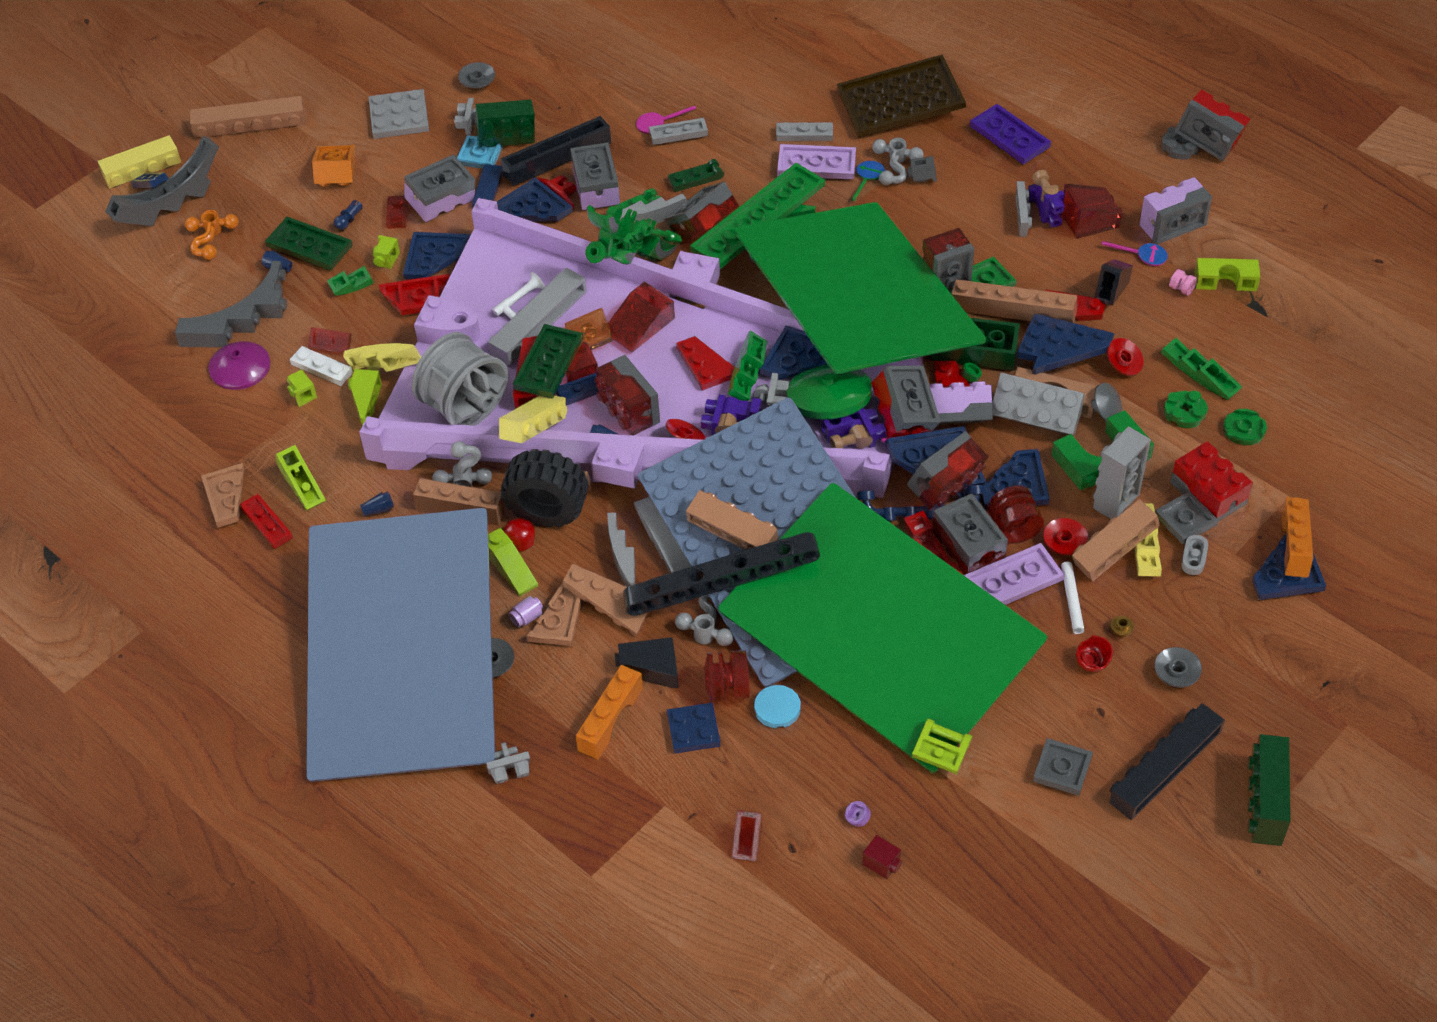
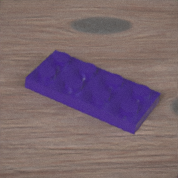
M998 104L970 120L971 128L1023 165L1051 146L1050 140Z

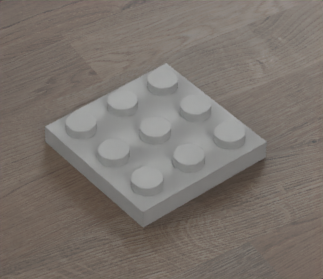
M424 89L369 96L374 139L429 131Z

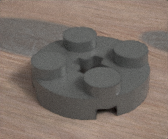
M1170 127L1167 133L1164 134L1161 146L1163 151L1166 150L1169 153L1170 157L1185 160L1189 159L1191 155L1199 153L1200 147L1174 132L1176 127Z

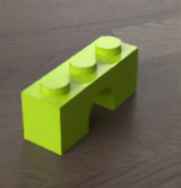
M1197 258L1194 271L1195 277H1197L1196 289L1216 290L1218 280L1230 279L1236 284L1237 291H1257L1260 281L1258 260Z

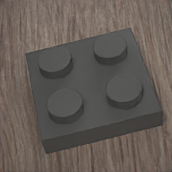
M1190 491L1155 510L1159 521L1182 544L1186 543L1189 536L1201 535L1217 526L1218 519Z
M1047 738L1033 782L1080 796L1093 752Z

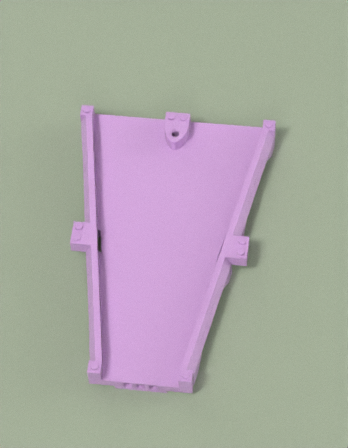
M478 198L471 211L474 230L441 296H428L414 324L417 337L415 347L421 357L436 340L452 332L466 334L472 339L473 343L490 355L488 341L511 320L504 313L496 316L492 309L525 286L531 278V272H534L542 280L545 287L554 280L557 274L568 268L585 277L587 292L552 326L582 332L584 339L560 385L612 367L610 361L626 355L658 393L660 423L653 426L643 416L628 424L615 409L617 394L611 389L567 405L565 419L524 443L499 439V418L515 410L512 383L516 378L519 358L513 364L507 366L508 383L500 402L488 417L475 426L451 425L439 411L428 404L420 402L412 392V377L417 365L414 364L404 367L380 417L367 416L359 432L365 457L367 460L385 463L387 469L410 470L426 458L460 460V458H455L450 451L452 444L457 441L477 447L481 452V459L479 461L509 463L513 457L523 451L528 450L530 452L532 449L543 451L545 449L550 450L552 453H561V456L572 459L574 464L577 463L581 467V471H588L592 482L600 483L601 481L635 489L639 479L638 474L642 469L645 470L702 441L674 437L666 428L665 424L668 419L686 421L700 429L705 437L708 438L711 436V430L701 428L702 414L711 416L714 414L705 413L706 400H718L719 394L726 395V398L732 397L728 394L730 381L701 390L676 348L677 342L696 336L735 367L740 350L750 330L767 340L764 361L785 326L804 330L789 309L716 285L720 276L719 258L680 251L673 269L634 257L631 264L628 265L621 264L611 258L603 259L596 264L590 263L585 255V250L591 243L590 241L500 211L496 201ZM536 288L531 290L509 308L517 314L542 289ZM676 296H679L681 298L705 305V308L701 309L693 305L675 300ZM923 356L860 370L865 372L872 382L886 366H922ZM760 369L757 382L751 389L750 402L755 398V388L762 384H767L768 388L770 386L771 377L760 374ZM792 376L782 380L789 381L790 383L791 380L796 376ZM873 388L872 397L863 408L864 410L875 408L878 414V422H874L872 425L879 423L885 425V417L880 414L878 408L880 400L875 396ZM777 394V396L787 397V395ZM767 401L761 404V411L768 408ZM803 416L855 497L857 498V492L874 491L875 497L883 498L895 463L891 461L885 442L881 441L882 438L877 439L876 446L871 448L867 446L864 449H860L855 444L843 446V449L831 448L830 443H827L821 431V419ZM593 424H601L620 435L590 433Z

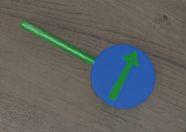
M865 161L857 166V174L864 179L852 197V201L856 200L867 180L879 179L881 172L885 171L881 163Z

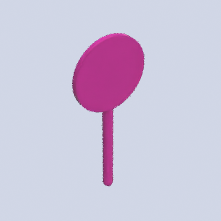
M696 106L664 117L654 112L645 113L637 119V129L642 133L650 134L649 127L663 125L665 120L695 110Z

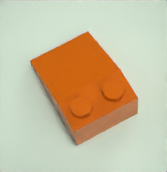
M355 145L317 146L312 160L314 184L329 186L331 183H338V185L344 186L353 183Z

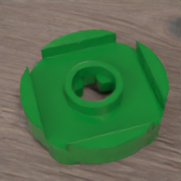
M1198 391L1171 392L1165 402L1164 415L1169 422L1172 420L1177 423L1178 427L1194 428L1199 426L1201 421L1205 420L1208 411L1207 403ZM1184 407H1185V408H1188L1189 411L1187 412V411H1185V409H1181V408H1184Z

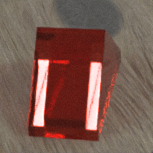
M582 342L566 372L567 383L599 372L598 363L587 342Z
M737 810L732 858L757 861L762 834V813Z

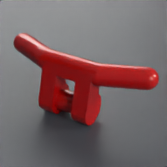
M563 175L552 180L537 178L570 204L572 210L574 209V204L567 195H571L576 191L577 187L574 183L568 182V179Z

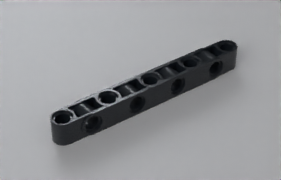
M810 532L802 533L629 586L623 591L626 613L631 616L641 615L812 563L820 557L816 536Z

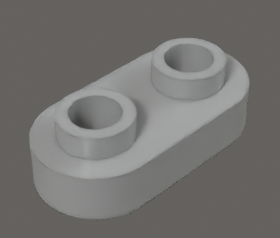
M1191 535L1186 540L1181 566L1187 574L1198 575L1204 570L1209 545L1205 537Z

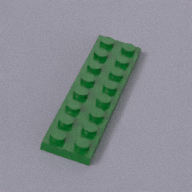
M798 163L793 164L691 244L690 251L694 254L719 258V270L745 250V247L734 233L735 227L787 217L825 186V179Z

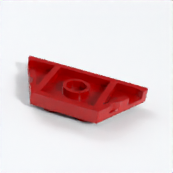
M451 274L379 284V289L382 295L402 316L421 312L429 295L441 296Z

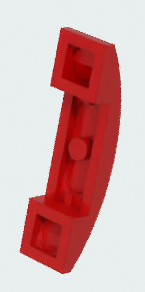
M924 511L903 519L908 534L912 539L962 574L956 562L952 563L935 537L933 533L934 527Z

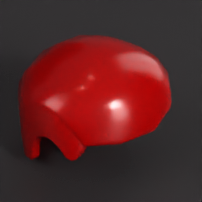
M519 518L512 519L505 524L503 531L513 542L518 552L525 551L534 545L535 527L530 521Z
M1092 635L1078 645L1075 657L1077 663L1085 671L1099 672L1109 665L1114 652L1111 643L1106 638Z

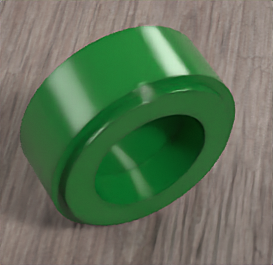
M965 363L960 370L961 375L970 382H978L982 376L981 369L973 363Z

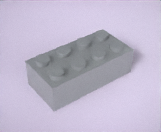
M1001 373L992 403V413L995 417L1066 435L1072 434L1075 437L1086 395L1081 392Z
M1129 426L1123 433L1119 432L1110 446H1105L1100 455L1102 460L1098 467L1099 477L1095 483L1097 488L1093 495V508L1110 519L1121 515L1125 508L1140 495L1151 439Z

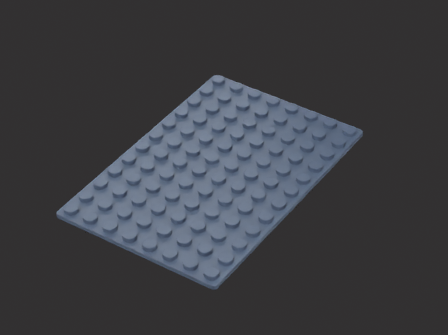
M785 398L638 474L640 482L691 566L744 551V549L687 521L686 510L699 490L705 493L710 492L719 500L725 503L730 502L737 509L743 512H750L763 522L768 521L772 523L777 529L778 540L831 483L837 484L855 497L791 398ZM737 586L709 594L718 612L719 605ZM720 613L764 687H769L798 672Z
M476 508L311 526L309 528L307 779L315 782L482 765L494 761L495 731L488 517L486 509Z

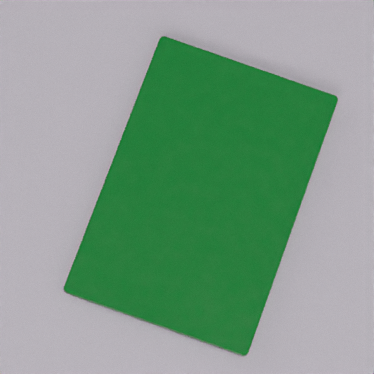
M877 202L744 225L734 229L738 239L835 374L975 346L986 342L985 335Z
M831 483L780 538L785 539L806 532L813 533L816 536L820 551L819 559L785 572L737 586L719 605V612L929 772L936 773L939 767L912 757L927 719L935 721V724L957 733L969 734L1047 641V635L840 486ZM934 733L929 735L956 747L960 745Z

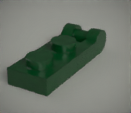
M711 159L706 164L668 174V181L674 192L720 180L723 178L724 172L719 167L718 161Z

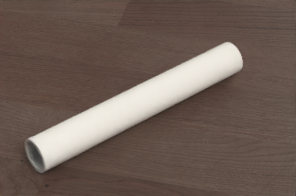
M1064 562L1061 564V569L1064 574V585L1073 633L1081 634L1085 630L1073 566L1071 562Z

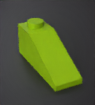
M354 369L353 376L348 381V388L352 391L362 426L367 416L372 417L382 386L379 371Z
M296 445L276 454V464L306 511L326 501Z
M498 528L488 534L489 560L519 597L538 587L536 579L504 531Z

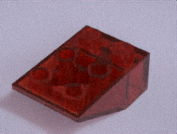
M644 281L629 293L604 327L603 333L630 352H634L675 319L674 301Z

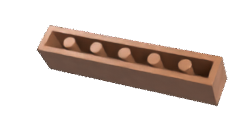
M302 96L190 110V126L194 139L202 138V136L211 137L306 125Z
M956 280L952 291V296L966 313L1031 321L1035 313L1074 323L1077 313V295Z

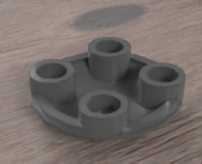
M1102 383L1097 385L1095 399L1091 401V406L1094 411L1099 412L1106 423L1108 417L1123 411L1122 401L1116 389L1110 384Z

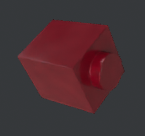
M876 835L863 852L862 865L888 879L891 873H896L902 864V860H900L901 849Z

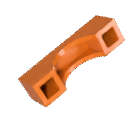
M1286 497L1282 513V531L1287 533L1284 559L1285 575L1308 578L1313 561L1309 499Z
M623 665L619 667L576 734L579 752L599 760L610 742L612 729L619 714L627 705L632 706L643 689L642 673Z

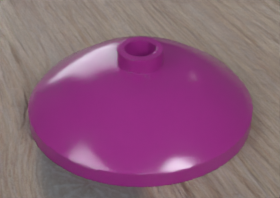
M238 341L220 348L210 359L208 370L211 379L218 386L231 390L245 389L259 383L267 375L270 369V358L268 352L261 345L253 342Z

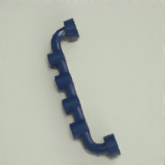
M966 486V495L973 494L979 502L980 495H984V486ZM874 491L857 492V499L859 501H862L863 504L887 521H896L895 516H904L906 518L921 511H924L928 519H936L934 517V510L945 506L874 508L871 505V501L875 500Z

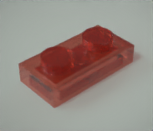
M405 195L388 196L387 229L406 228L408 201L405 199Z
M311 327L308 347L344 353L345 350L350 349L352 333Z

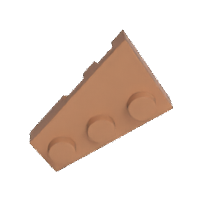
M243 463L201 476L218 528L239 521L244 477Z
M561 584L548 603L549 607L545 613L538 618L537 625L533 631L530 630L528 633L527 642L572 646L582 599Z

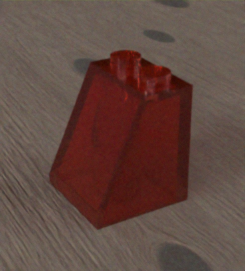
M1064 184L1063 192L1065 196L1063 204L1065 208L1062 216L1076 239L1120 228L1121 219L1123 218L1122 209L1117 206L1113 195H1110L1105 187Z

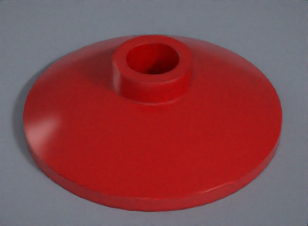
M1116 338L1111 341L1110 346L1107 348V356L1113 368L1126 376L1138 374L1143 368L1144 359L1137 345L1125 338Z
M668 419L665 424L667 430L676 438L706 439L700 429L686 421Z
M1058 518L1046 525L1043 539L1052 551L1063 555L1074 554V551L1080 545L1087 543L1088 533L1085 527L1078 521L1070 518Z

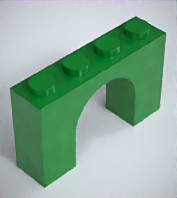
M1125 410L1107 418L1105 432L1112 441H1114L1119 432L1123 433L1128 426L1148 437ZM1072 434L1054 441L1051 456L1078 489L1083 490L1087 487H1093L1099 477L1098 467L1102 457L1088 453ZM1152 441L1150 442L1147 461H1149L1153 455L1155 444Z

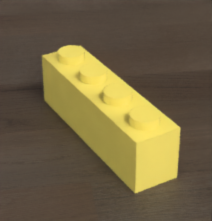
M170 135L98 161L102 175L109 188L132 181L144 173H154L181 163L177 147Z
M538 396L500 417L499 439L524 443L565 419L567 414L566 398L554 396L552 399Z

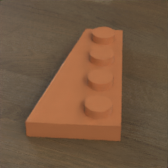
M572 564L563 580L562 586L583 601H589L595 606L597 611L602 614L604 612L610 616L614 623L628 629L630 634L636 638L648 613L631 616L626 613L623 591L627 587Z

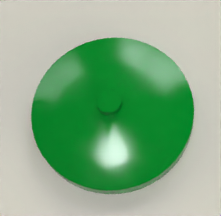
M822 365L803 371L791 380L787 389V398L793 400L802 416L814 419H835L851 415L866 406L872 397L871 379L865 372L859 369L835 374L829 365Z

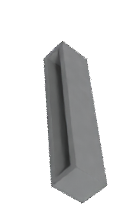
M568 268L557 274L553 281L545 286L535 298H532L522 310L518 311L516 316L506 323L496 335L490 338L488 341L490 355L499 358L507 366L513 364L520 356L523 338L538 336L544 324L553 325L587 292L585 277Z

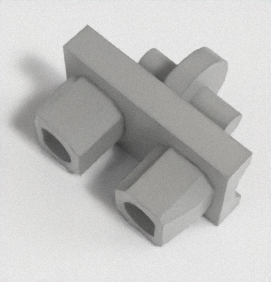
M468 98L467 103H458L457 106L458 116H455V128L465 129L466 135L472 134L473 124H476L475 109L473 108L474 98Z
M772 373L769 388L767 384H762L755 388L754 397L762 399L761 404L767 401V405L770 407L787 398L777 396V394L787 395L789 381L778 380V374Z
M506 742L501 743L502 750L495 752V759L498 760L487 762L488 773L492 774L496 784L508 781L506 769L514 767L517 778L529 776V752L516 754L518 753L517 747L507 749Z

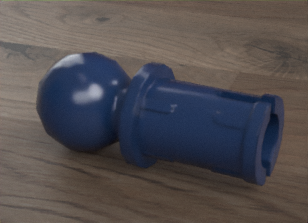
M353 200L345 210L343 209L340 212L341 215L335 217V228L338 230L347 229L349 223H352L354 217L363 209L362 204L359 201L357 202V200Z

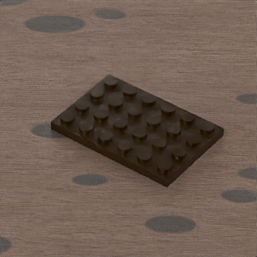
M943 54L837 84L838 93L858 138L966 108V101Z

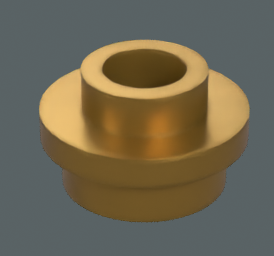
M1117 616L1112 620L1111 630L1115 636L1125 638L1133 632L1134 623L1130 618Z

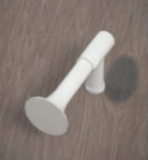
M531 272L529 282L492 309L493 313L496 316L504 313L512 320L516 313L509 307L531 290L536 288L543 289L544 284L534 272Z

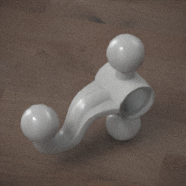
M902 138L892 139L889 145L882 139H877L872 144V149L877 154L889 152L890 166L895 172L900 174L899 176H894L890 171L881 172L879 181L885 186L905 181L908 173L900 163L905 161L906 156L910 160L923 158L924 156L922 149L919 147L906 149V141Z
M461 441L453 443L450 449L451 454L455 458H460L458 464L453 466V473L437 470L432 476L433 481L452 482V484L472 487V481L485 485L492 479V473L487 468H481L477 472L472 473L471 467L481 459V452L477 447L466 445Z
M709 595L699 598V605L707 614H701L695 620H692L691 615L688 613H680L676 616L675 624L680 630H687L689 628L694 630V639L699 644L711 643L714 638H716L717 643L721 646H728L733 641L734 637L729 629L717 630L714 628L717 613L715 608L708 603V600L711 599Z

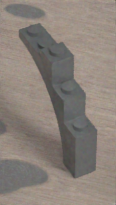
M202 136L199 145L188 161L168 180L140 193L112 195L105 212L115 222L148 226L154 225L160 209L179 212L186 195L205 196L211 182L206 176L219 146L209 137Z
M272 261L270 270L262 283L240 302L212 314L179 318L175 331L179 347H223L229 343V339H232L233 333H255L256 326L260 324V318H282L284 310H287V299L283 297L282 282L286 280V271L282 269L281 261Z

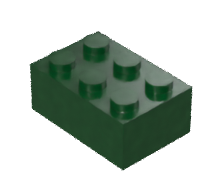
M531 99L475 104L476 136L479 148H482V146L494 147L499 143L502 146L535 143V113Z

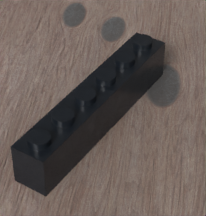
M598 116L501 158L503 176L511 186H514L572 161L570 148L601 143L611 144L610 126L601 116Z
M1203 703L1196 709L1192 708L1186 714L1185 720L1182 723L1177 722L1171 729L1170 734L1166 738L1163 736L1157 742L1152 752L1147 751L1143 755L1139 765L1136 767L1132 766L1121 782L1116 781L1109 791L1111 793L1109 803L1132 821L1222 732L1225 719Z

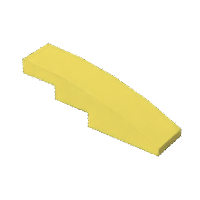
M392 343L345 350L343 357L352 367V370L367 367L368 370L384 368L388 372L417 364L421 355L413 344Z
M1145 503L1155 513L1154 505ZM1158 528L1134 547L1138 576H1161Z

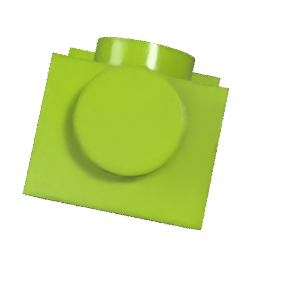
M379 235V243L373 249V257H375L373 262L376 266L391 269L400 254L398 240Z
M302 369L287 377V382L289 383V386H287L288 391L292 397H295L299 407L317 398L314 384Z

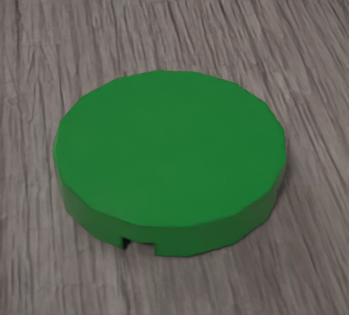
M1236 409L1233 413L1226 416L1223 430L1227 438L1236 444L1254 445L1264 439L1267 424L1265 419H1262L1256 411Z

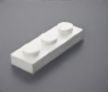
M303 346L290 359L291 365L339 386H342L353 373L352 367Z

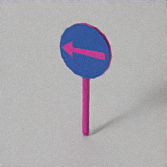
M1104 241L1101 242V245L1136 253L1142 262L1150 266L1162 265L1168 258L1166 250L1157 244H1144L1137 250Z

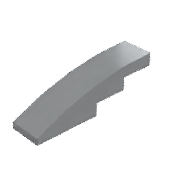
M680 194L668 201L660 197L646 205L639 201L623 209L621 218H624L627 210L630 208L632 209L630 216L634 210L637 211L635 221L650 218L651 223L652 220H655L657 224L665 221L664 219L685 203L686 197Z
M647 497L634 502V506L650 541L654 543L669 573L691 567L651 498Z
M607 513L610 546L614 563L623 584L626 587L635 585L634 547H626L625 530H618L616 513Z

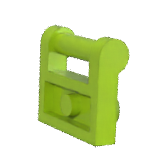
M927 719L912 757L957 775L973 736L967 733L965 735L935 724V721ZM934 733L961 745L958 748L929 735Z

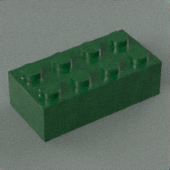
M971 318L985 335V343L931 354V360L956 361L957 364L973 363L980 367L1013 371L1020 324Z
M1260 734L1257 743L1252 745V756L1248 757V770H1252V776L1248 778V791H1252V797L1248 799V812H1252V818L1248 820V833H1252V843L1282 846L1291 822L1289 737Z

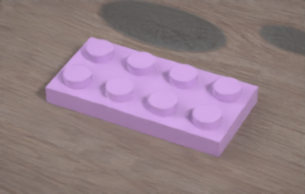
M780 144L777 176L781 175L793 164L798 163L821 178L854 179L856 147Z
M1041 543L964 575L1005 605L1064 580L1063 572Z

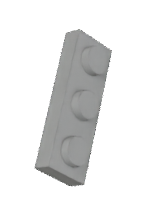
M704 118L651 126L649 127L652 144L656 145L708 136V129Z
M777 123L776 141H833V123Z
M1017 181L1015 198L1019 237H1027L1028 229L1032 228V217H1028L1030 215V203H1027L1029 201V189H1025V181Z

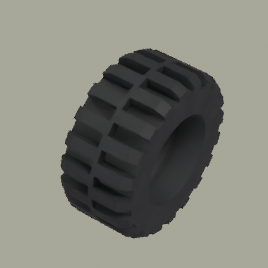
M532 449L530 452L526 450L513 457L509 462L501 485V497L508 510H512L516 517L528 520L536 526L562 527L564 524L568 525L576 520L582 511L589 486L584 471H581V467L577 463L574 464L569 457L561 456V453H552L550 450L545 449L543 451Z

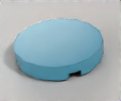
M773 685L764 688L758 693L755 699L754 710L757 719L763 725L771 728H778V726L787 727L793 724L799 717L801 701L798 694L791 688L784 685Z

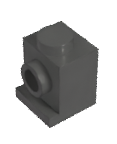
M933 156L910 160L911 167H908L909 179L913 178V181L925 182L933 178V182L937 181Z

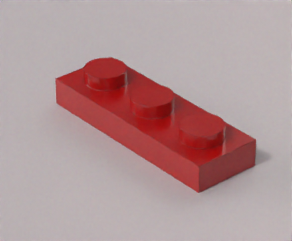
M259 494L240 503L241 510L274 549L293 539L290 530Z

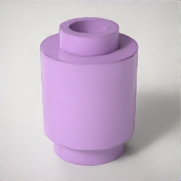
M528 596L512 607V611L508 615L512 623L519 628L526 626L542 615L541 609L543 605L538 598Z

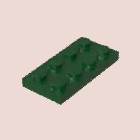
M288 216L265 240L266 247L330 271L333 270L353 246L352 240Z
M544 324L512 383L513 389L553 399L584 339L583 333Z

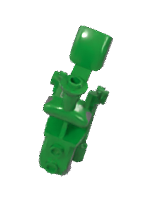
M587 206L589 221L600 229L598 241L591 242L585 250L586 258L590 263L596 264L603 259L611 258L621 264L628 265L631 264L635 254L656 261V259L663 260L676 250V244L681 243L682 239L679 234L668 229L666 231L658 228L654 230L656 221L652 220L651 223L650 218L635 221L637 211L634 210L630 216L632 212L630 208L627 210L624 218H621V207L610 206L606 215H601L595 212L593 206Z

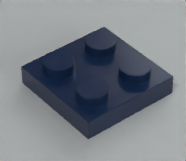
M713 702L667 709L674 754L721 747Z

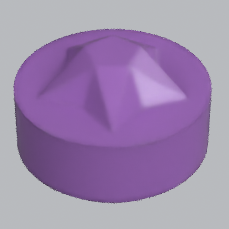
M861 801L850 803L845 810L846 820L855 827L864 826L871 816L870 809Z

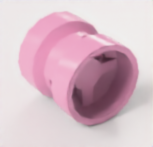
M1177 269L1170 280L1169 287L1175 290L1179 289L1188 296L1196 286L1197 277L1193 275L1188 276L1184 271Z

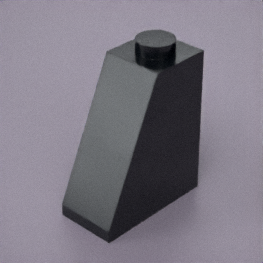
M1116 259L1104 263L1101 266L1094 298L1113 306L1130 281L1133 265Z
M673 637L618 644L619 653H614L616 667L623 665L642 673V681L670 688H679Z

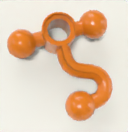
M207 210L202 213L201 220L192 216L188 217L184 222L185 228L188 231L194 232L204 227L206 232L192 241L190 245L191 252L208 260L214 259L217 255V249L209 243L214 240L215 235L221 233L222 226L228 229L236 228L239 224L237 216L228 214L224 218H219L216 211Z

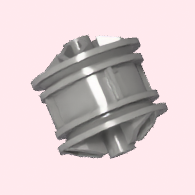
M452 332L436 340L422 355L413 373L412 392L420 402L428 404L439 411L451 425L475 426L488 417L500 402L508 383V369L502 360L484 352L466 334Z

